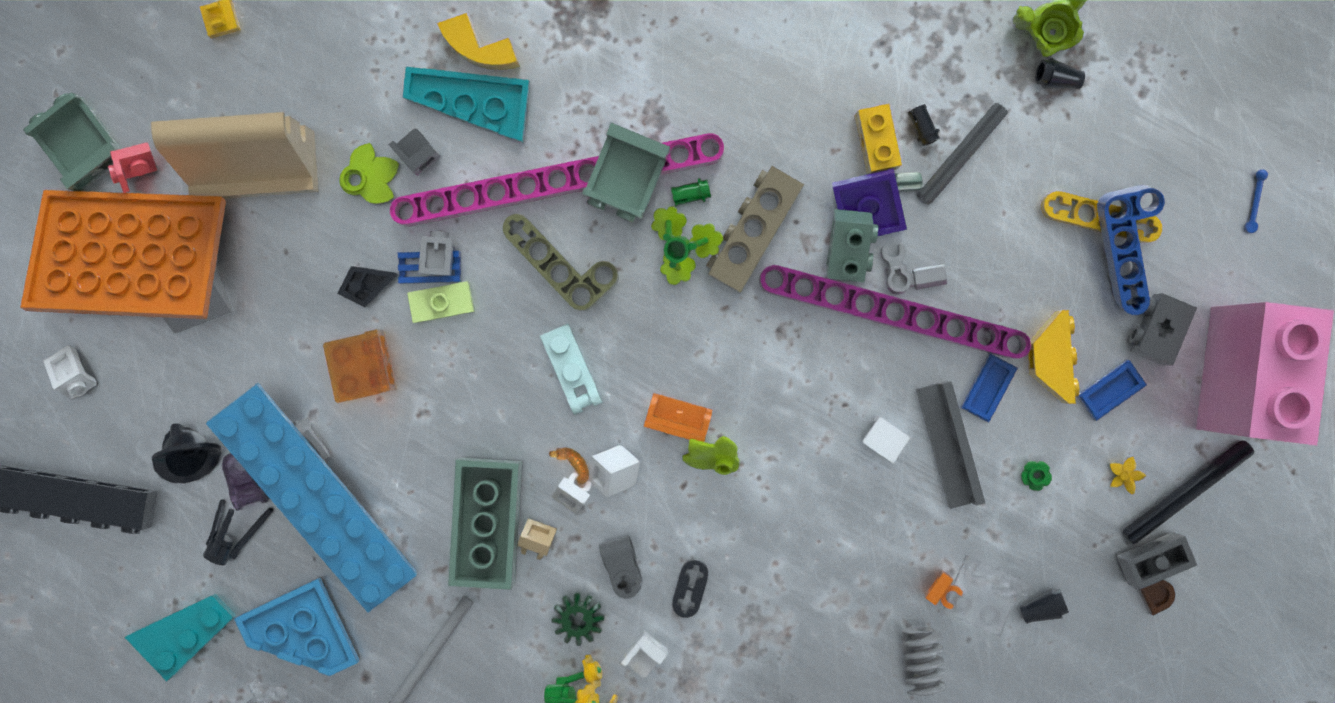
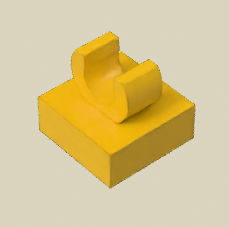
M220 0L200 6L207 35L211 39L241 30L232 0Z

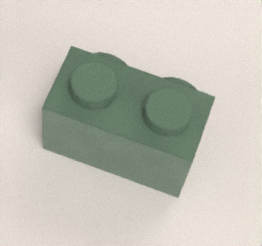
M834 209L826 262L827 279L865 282L866 272H871L874 256L873 253H869L870 244L876 243L878 236V225L873 224L872 213Z

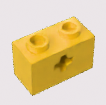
M884 104L858 110L854 117L866 174L892 168L897 170L902 166L890 105Z

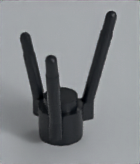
M221 499L210 535L205 543L207 547L203 557L211 563L221 566L226 565L229 558L236 559L243 546L271 515L273 508L269 507L238 543L233 546L234 540L227 536L226 533L234 515V509L228 510L218 533L226 503L224 499Z

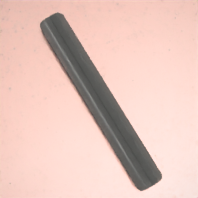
M994 103L919 191L918 197L928 205L933 203L1008 114L1005 107L999 103Z

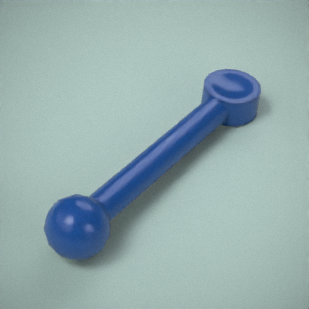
M1259 169L1255 174L1257 185L1250 219L1244 225L1247 233H1255L1258 230L1256 218L1263 183L1268 178V172L1264 169Z

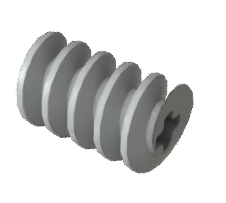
M930 627L903 629L902 633L910 635L912 638L903 642V646L912 648V652L904 654V658L913 660V664L906 666L905 671L914 673L913 677L905 680L907 684L915 685V689L907 691V694L929 696L944 691L946 684L940 679L944 678L945 671L938 668L944 664L943 657L938 655L943 652V646L936 643L943 638L942 633Z

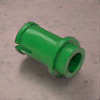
M698 178V182L671 187L675 207L698 200L706 202L707 198H711L707 179L701 181V178Z

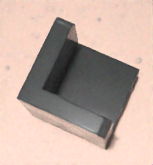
M416 128L410 131L398 143L392 141L388 144L417 176L441 156Z

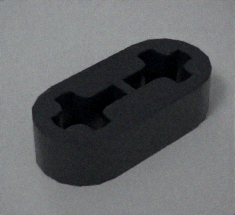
M692 558L687 560L679 574L673 595L672 607L674 612L683 618L694 616L700 608L708 580L707 565L700 559ZM694 565H698L699 572L703 573V576L696 578L694 586L688 585L690 574L686 573V570L693 569ZM690 590L692 591L691 602L695 603L694 607L689 606L687 611L681 609V604L677 601L678 599H684L686 591Z

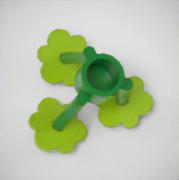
M670 206L667 210L658 208L654 211V221L651 224V228L654 231H658V236L661 240L666 241L663 256L664 264L661 266L660 271L662 274L667 275V281L671 285H677L681 280L687 282L691 279L690 272H693L696 268L695 261L689 257L691 250H695L700 258L716 255L719 253L718 246L723 242V235L719 231H715V227L711 223L704 226L697 224L691 230L693 237L689 241L686 237L681 236L682 227L687 222L686 216L682 213H677L676 207Z

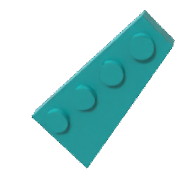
M406 66L402 96L405 100L524 143L530 89L529 80Z

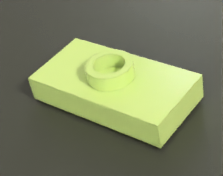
M469 281L407 293L413 323L475 312Z

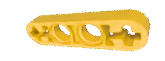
M1062 191L1052 192L1043 198L1041 211L1046 218L1102 233L1097 211V200ZM1059 198L1060 205L1069 207L1072 205V201H1074L1075 204L1071 209V218L1067 217L1070 213L1067 210H1059L1056 214L1053 213V207L1049 206V202ZM1112 204L1109 206L1110 215L1114 212L1119 213L1121 210L1120 206ZM1082 205H1089L1094 211V217L1090 222H1084L1079 218L1078 210ZM1156 216L1136 220L1137 225L1146 224L1148 221L1149 227L1153 229V233L1147 234L1145 237L1144 231L1137 229L1140 243L1153 242L1160 237L1163 226ZM1126 231L1119 232L1115 237L1127 239Z

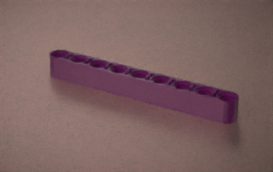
M771 265L766 267L759 276L760 287L769 294L1005 358L1019 359L1025 357L1031 349L1030 338L1022 331L794 269ZM776 271L781 275L782 283L778 288H770L766 284L765 276L768 272ZM800 279L809 281L812 286L811 293L806 297L800 296L796 292L795 285ZM830 287H835L841 292V300L837 305H832L826 300V291ZM860 295L867 296L871 301V308L867 313L860 312L856 307V300ZM891 303L898 305L901 309V316L897 321L890 320L886 315V309ZM922 311L928 313L931 318V323L926 329L920 328L916 322L918 314ZM951 320H956L961 327V331L956 337L950 336L947 332V324ZM981 328L987 329L991 335L990 341L986 345L980 344L977 340V333ZM1012 336L1017 337L1020 341V349L1016 353L1010 352L1007 347V342Z

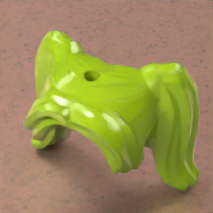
M1053 0L1040 5L1034 11L1029 6H1019L1012 21L1017 29L1029 31L1036 43V49L1040 50L1043 57H1049L1060 50L1063 51L1074 47L1083 39V22L1079 19L1078 11L1088 0ZM1050 30H1054L1055 35H1051Z

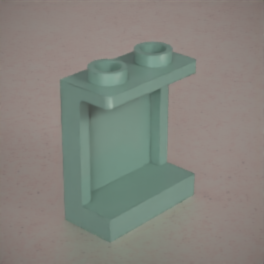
M71 92L57 97L53 102L54 105L46 112L37 113L30 118L29 125L23 131L26 135L36 140L63 177L60 181L66 189L82 191L109 170L108 166L113 165L110 152L122 149V147L84 97Z
M610 123L606 133L607 138L582 195L588 198L586 202L588 205L604 211L605 206L617 210L616 216L629 222H633L635 218L642 220L670 153V146Z

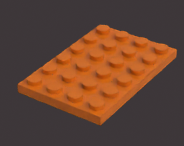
M43 190L20 308L31 312L207 319L226 200L222 196Z

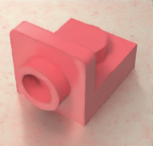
M148 142L110 152L113 165H109L108 169L113 183L120 182L123 193L130 192L127 182L128 178L157 171Z

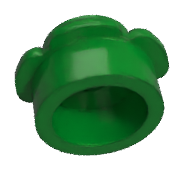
M1030 461L1026 463L1021 473L1023 484L1028 485L1029 489L1033 491L1042 490L1044 486H1048L1052 481V474L1049 472L1050 467L1043 461ZM1039 473V478H1035L1034 474Z

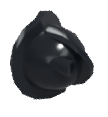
M179 423L172 424L170 431L164 437L162 450L152 455L154 471L160 478L171 483L185 484L197 481L209 474L217 465L221 454V446L216 443H209L205 436L191 428L183 427Z

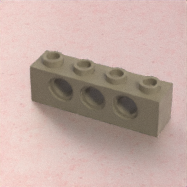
M771 166L768 172L762 169L753 185L758 188L752 199L749 197L745 198L737 212L742 215L737 226L732 223L729 225L723 236V240L727 243L721 253L719 252L711 256L706 265L711 269L708 276L739 294L804 186L803 183L774 166ZM765 194L773 195L777 200V207L773 210L764 209L760 204V198ZM748 221H757L761 225L762 231L759 236L750 237L745 233L744 225ZM734 247L742 248L746 253L745 261L741 264L732 263L728 257L730 249Z

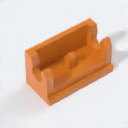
M653 393L643 427L688 440L695 439L704 442L713 410Z

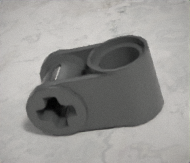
M627 535L600 544L599 550L602 561L608 571L615 594L624 599L634 597L641 589L643 581L630 536ZM625 575H627L629 580H635L631 590H628L627 586L621 587L620 585Z

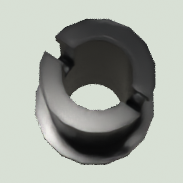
M925 104L907 112L919 136L917 141L921 142L923 146H927L940 139L938 134L940 129L935 128Z

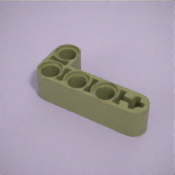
M513 214L505 219L502 228L506 238L574 309L579 311L591 309L617 284L619 274L615 266L610 262H597L581 276L526 217L520 214ZM515 222L519 225L525 223L522 227L523 231L529 237H532L533 233H535L536 237L531 238L526 243L517 233L512 236L514 232L512 225ZM539 243L545 244L547 255L542 260H535L531 254L532 248ZM558 266L567 267L569 272L567 280L562 283L555 282L552 276L554 269ZM607 267L612 270L613 278L608 284H600L596 280V273L600 268ZM581 288L587 289L590 293L589 302L583 306L577 305L573 298L576 290Z

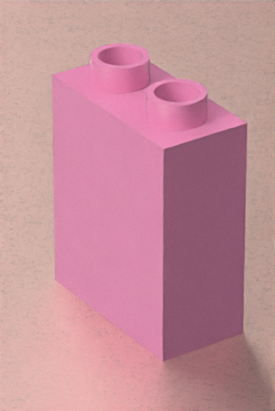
M1270 302L1211 307L1196 429L1317 446L1334 310Z

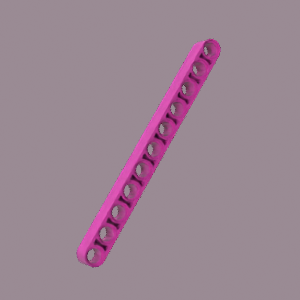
M707 133L663 142L662 144L670 146V153L661 175L718 163L724 152L722 139L716 134ZM706 142H713L718 146L719 151L715 156L707 157L701 151L702 145ZM674 149H685L689 155L688 159L683 163L674 162L670 156ZM599 156L401 196L391 203L390 215L395 222L406 227H412L583 192L588 182L580 179L581 170L585 167L594 168ZM556 173H562L566 176L565 185L561 188H553L550 185V179ZM526 179H532L536 183L535 190L528 195L522 194L520 192L521 183ZM496 185L504 186L505 195L499 201H493L490 198V190ZM467 191L473 192V204L469 207H462L460 196ZM435 198H442L444 202V207L439 213H432L430 211V202ZM405 204H411L413 207L412 216L407 220H402L399 215L401 207Z

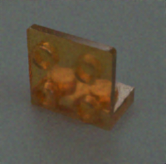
M384 330L364 332L365 334L329 341L323 344L335 402L340 403L397 390Z

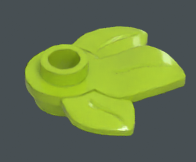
M371 143L361 145L351 153L349 166L342 170L339 177L340 186L346 193L353 196L361 195L369 203L379 204L388 202L394 198V194L387 183L391 182L396 176L399 163L388 157H375V151ZM354 175H359L361 178V182L357 186L351 184V178Z
M725 436L720 437L715 444L690 439L689 453L682 455V460L687 465L701 470L713 469L722 475L736 472L740 465L737 445Z

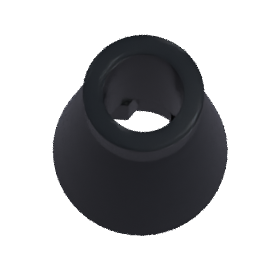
M1053 58L1043 59L1037 67L1035 81L1037 84L1042 85L1044 89H1081L1085 81V72Z
M1050 589L1027 604L1019 606L1026 624L1062 619V615L1069 613L1060 589L1053 592Z

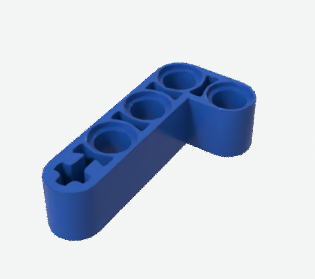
M1138 185L1108 192L1097 203L1114 300L1121 309L1131 315L1144 313L1150 305L1136 220L1159 214L1165 205L1163 194L1159 190L1147 185ZM1151 193L1152 203L1147 208H1141L1140 200L1142 196ZM1119 200L1121 203L1120 212L1110 216V204L1113 201ZM1121 231H1126V241L1122 245L1116 246L1114 243L1115 236ZM1131 261V272L1128 275L1121 276V266ZM1131 292L1137 295V297L1132 299L1133 304L1126 302L1131 299Z

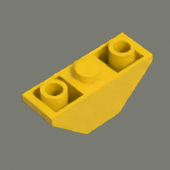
M1069 310L1055 311L1030 339L1031 349L1027 354L1029 375L1061 403L1076 404L1075 397L1079 396V382L1077 378H1074L1073 366L1077 364V352L1075 347L1071 345V335L1075 332V323L1073 316H1069Z

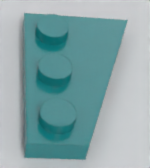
M215 593L124 638L167 682L237 615Z

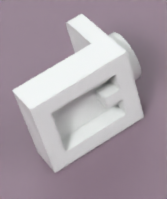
M70 345L43 360L53 389L69 399H75L84 395L97 384L95 378L85 373L77 350Z

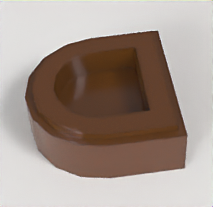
M1165 580L1138 590L1149 613L1153 616L1169 608L1175 601L1174 587Z

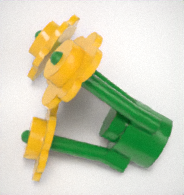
M590 654L585 655V659L582 660L584 671L567 677H557L556 684H548L544 692L545 703H599V695L595 693V689L601 686L602 669L597 661H593ZM585 678L587 683L590 684L585 685L584 689L578 690V699H576L575 689L573 686H569V683ZM613 694L609 703H617L618 696Z

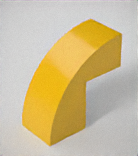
M467 13L437 23L442 35L453 50L471 64L489 70H509L520 67L509 38L480 47L473 24Z

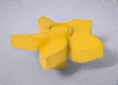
M1134 457L1128 458L1123 464H1110L1112 472L1118 475L1113 479L1110 487L1124 485L1126 490L1133 495L1136 489L1135 481L1143 480L1146 477L1143 472L1135 470L1136 461Z

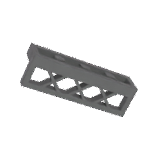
M943 381L916 389L948 507L953 509L971 503L976 506L984 504L985 499L952 382Z

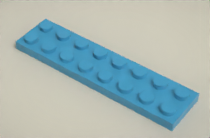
M256 383L206 422V425L367 613L417 576L416 569L259 383Z

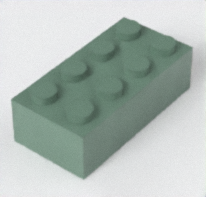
M464 457L456 460L448 586L511 590L515 585L523 461Z

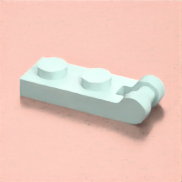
M563 325L541 335L540 338L573 414L576 415L583 412L582 408L591 404L597 406L603 403L570 325ZM585 384L588 393L577 397L574 388Z

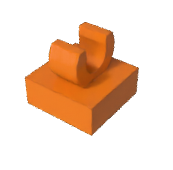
M942 570L926 592L925 598L934 605L941 599L944 607L952 609L954 605L947 601V593L954 591L962 596L963 591L959 586L951 584L954 580L953 577Z

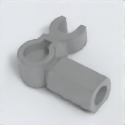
M902 243L898 244L899 254L896 257H891L888 254L887 246L882 247L881 257L888 264V268L885 269L887 275L886 286L891 293L900 295L913 286L915 290L947 285L944 264L912 269V273H908L907 266L902 263L906 252Z

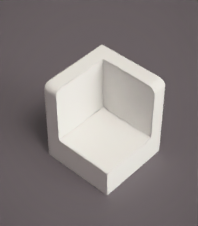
M876 415L873 420L875 423L863 439V443L889 462L894 463L911 437Z
M618 445L592 456L588 481L606 497H610L636 485L640 461L623 446Z
M644 630L621 657L620 664L624 668L628 665L641 677L645 678L657 663L660 665L667 657L668 649Z

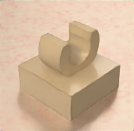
M528 518L517 545L521 547V554L525 555L528 549L538 553V560H541L544 555L547 556L557 528Z

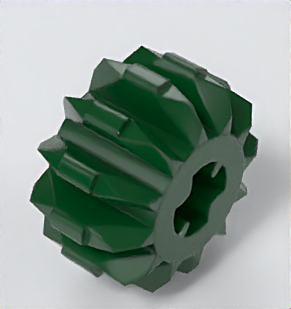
M575 592L574 602H572L569 596L565 595L562 598L565 606L561 604L555 605L554 610L560 615L553 616L551 622L562 624L557 627L555 634L560 635L566 632L565 643L568 644L573 636L576 637V645L581 646L582 636L591 643L594 641L592 632L601 633L602 627L597 622L604 621L605 615L594 614L601 608V604L598 602L590 606L592 595L588 594L585 601H581L580 592ZM577 612L582 613V620L586 623L583 624L581 621L579 625L574 624V617L571 614L573 613L576 616Z

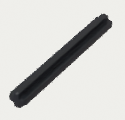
M1244 440L1237 443L1123 530L1126 539L1132 544L1138 543L1253 456L1255 453L1253 447Z

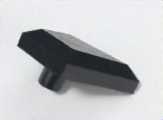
M351 266L337 294L366 308L398 274Z

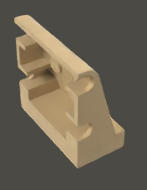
M284 112L151 122L152 139L155 148L188 185L189 195L222 196L224 199L319 192L314 130L305 125H300L299 121L290 116H285Z

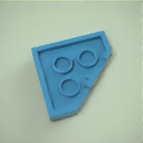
M321 577L234 618L247 647L276 655L277 658L299 666L304 665L313 668L324 675L331 676L360 661Z

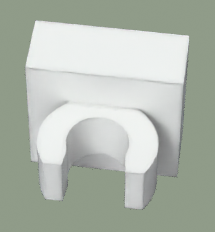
M574 472L568 479L564 477L552 498L577 515L590 496L587 492L591 488V483L588 481L583 488L578 487L574 484L578 474Z

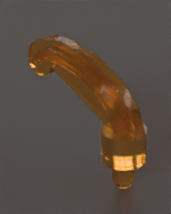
M567 447L557 448L556 451L549 452L550 457L569 461L579 475L577 477L578 484L583 485L587 482L589 470L586 462L578 452Z

